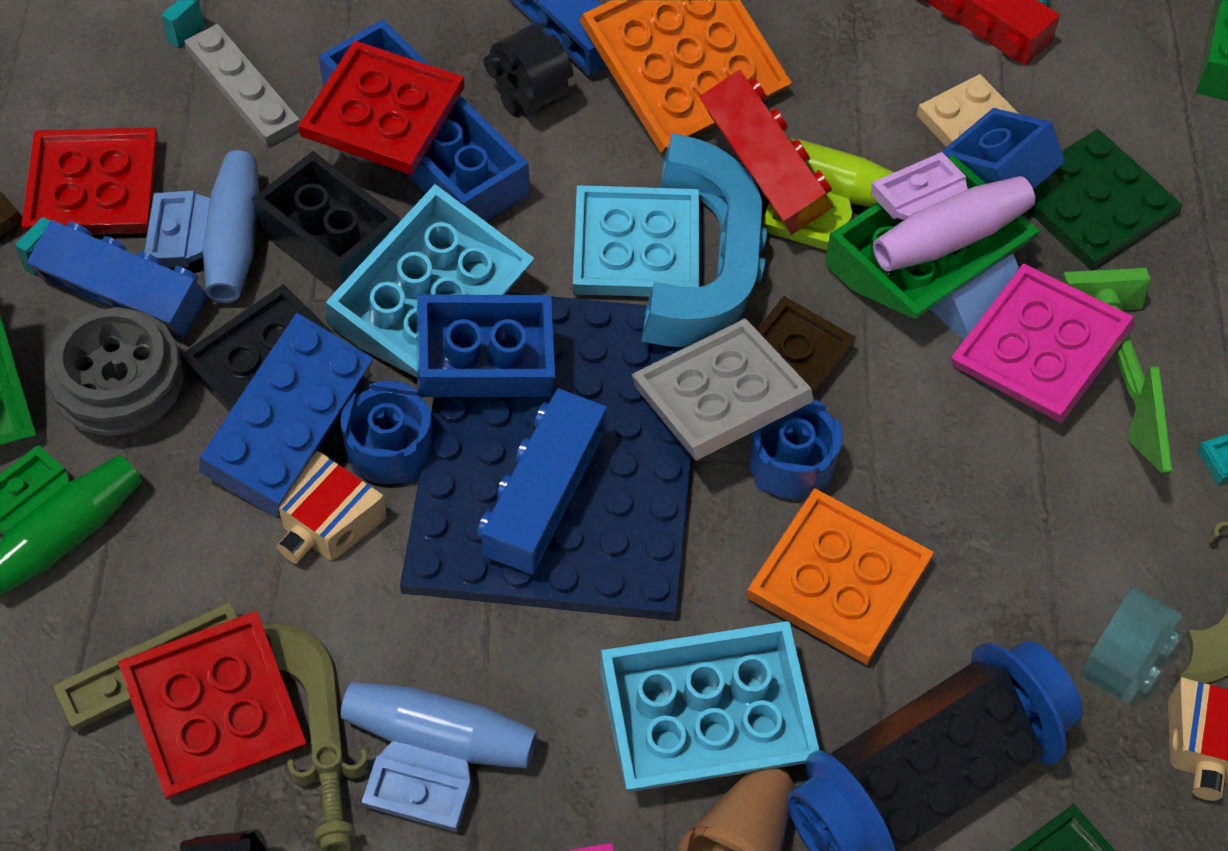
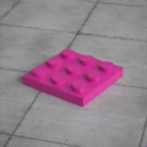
M1023 263L952 355V365L1046 416L1063 423L1135 326L1134 316Z

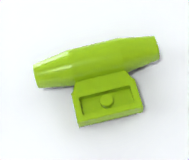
M798 139L810 157V160L806 162L810 171L814 173L820 170L831 186L832 191L827 196L833 208L791 235L769 204L761 228H766L769 234L827 250L830 233L852 220L853 212L851 205L872 207L878 203L871 195L872 182L894 172L864 157Z

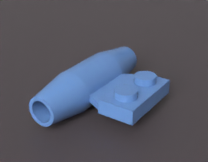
M235 150L228 152L223 159L210 198L199 195L194 190L154 193L144 252L158 258L163 263L162 266L167 268H174L175 266L189 267V263L203 257L205 292L210 299L216 302L230 303L239 298L254 256L258 219L254 211L252 198L259 193L256 158L246 151Z
M352 681L345 692L341 706V719L391 741L383 752L376 756L361 802L365 808L453 832H458L472 787L468 763L527 769L537 740V730L485 706L409 686Z

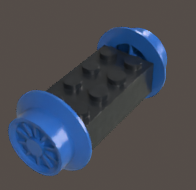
M1023 641L1010 650H1006L993 643L981 644L974 649L969 665L830 754L820 750L809 754L806 759L808 780L789 791L786 795V804L791 820L809 851H900L1034 760L1046 765H1052L1060 761L1066 753L1065 732L1079 724L1083 717V707L1079 693L1061 663L1041 645L1032 641Z

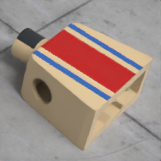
M317 451L280 503L279 512L282 524L288 533L276 546L287 560L295 564L311 548L328 560H335L387 518L384 495Z
M1181 677L1168 699L1170 762L1175 769L1195 774L1192 793L1196 797L1211 801L1220 800L1223 797L1224 782L1228 783V689Z

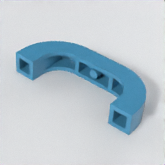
M671 133L663 160L660 188L699 189V201L706 204L716 215L720 224L716 280L708 285L695 288L679 287L654 281L645 309L642 341L671 347H688L739 322L745 311L754 284L760 283L762 279L765 259L759 258V253H762L764 249L767 229L761 228L762 201L759 189L744 166L727 152L708 142Z

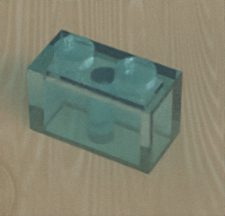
M1131 586L1089 655L1079 676L1128 705L1138 690L1147 695L1161 672L1160 669L1153 666L1159 655L1168 659L1182 636L1174 631L1182 614Z

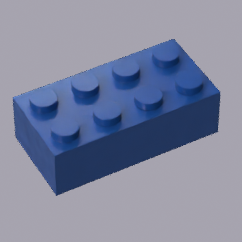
M296 313L199 457V473L277 518L280 514V503L312 456L317 451H321L341 420V413L346 401L355 392L358 394L369 377L374 358Z

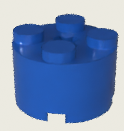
M377 381L369 384L368 390L359 395L355 392L346 401L341 413V428L346 455L353 473L380 484H410L415 482L420 477L421 467L432 452L434 442L431 411L427 402L425 403L419 396L418 391L412 386L399 381Z
M813 399L814 402L752 432L748 461L755 485L761 491L787 499L808 498L814 488L824 492V489L832 481L842 445L843 433L837 418L835 417L834 420L825 411L826 406L818 400Z

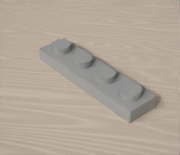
M218 24L184 40L186 51L267 148L299 131L300 119Z

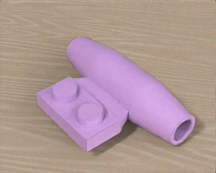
M940 152L872 182L871 195L894 220L897 218L904 220L874 240V255L879 265L888 272L937 260L996 233L1032 208L1035 204L1033 188L1026 178L1017 176L968 189L966 176Z

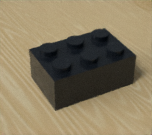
M314 151L252 198L254 211L258 219V229L335 291L401 221L399 216Z

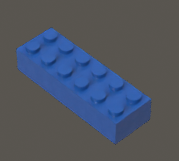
M384 19L318 55L323 87L354 40L429 65ZM461 95L413 175L406 173L425 193L436 184L485 222L530 194L529 163Z

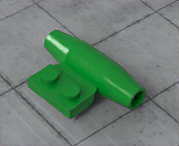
M37 445L0 474V534L4 535L0 539V597L49 570L105 525L142 483L140 475L123 456L118 455L70 481L65 468Z

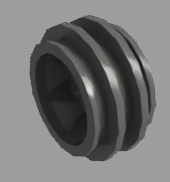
M119 307L98 309L76 318L54 339L45 358V382L63 418L80 430L104 436L134 433L157 422L175 404L183 385L182 359L178 353L177 343L166 325L148 313ZM138 354L143 357H146L147 359L137 360L135 359V357Z

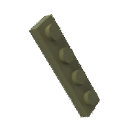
M228 602L52 685L73 731L81 730L132 705L118 664L119 660L238 618L231 603Z

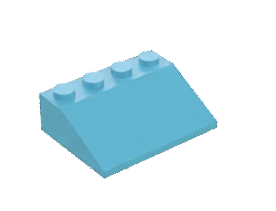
M434 184L326 301V323L360 349L417 377L416 310L418 294L505 295L533 264L535 258Z
M789 621L601 650L599 671L608 719L626 793L804 764L809 754L819 750Z

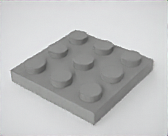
M746 318L632 374L635 388L695 461L814 402L810 386Z

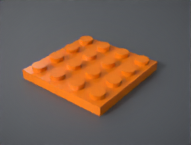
M611 0L583 13L579 20L660 153L667 150L671 133L693 138L716 126L699 96L740 69L748 81L755 77L765 91L767 99L787 90L792 84L740 0Z

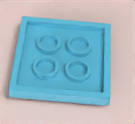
M577 185L573 294L649 297L654 281L679 287H699V189Z

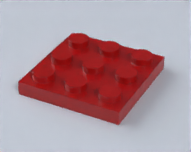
M354 40L298 125L300 137L413 175L465 88L464 76Z
M156 127L34 131L21 224L24 235L41 217L49 221H56L65 226L69 222L77 223L89 230L92 235L148 233L154 196L159 141Z
M257 611L118 661L166 800L307 747Z

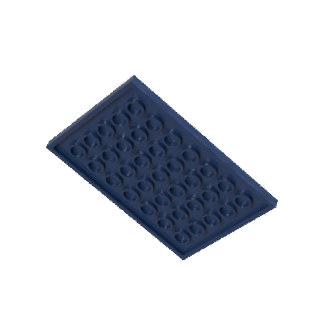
M507 292L505 295H534V294H523V293ZM551 296L555 379L550 397H434L431 410L434 437L433 449L420 471L400 582L401 594L675 621L691 455L635 388L632 374L686 347H671L642 341L647 305ZM558 388L607 406L606 432L534 575L483 556L482 537L478 536V527L486 510H494L499 500L497 498L498 488L506 473L513 474L518 464L516 462L517 452L525 437L531 438L537 428L535 427V419L543 402L550 403Z

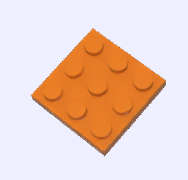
M814 488L748 587L746 598L868 665L930 564L934 552Z

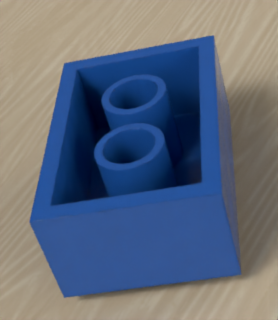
M418 294L416 342L417 391L420 397H550L555 379L551 295Z

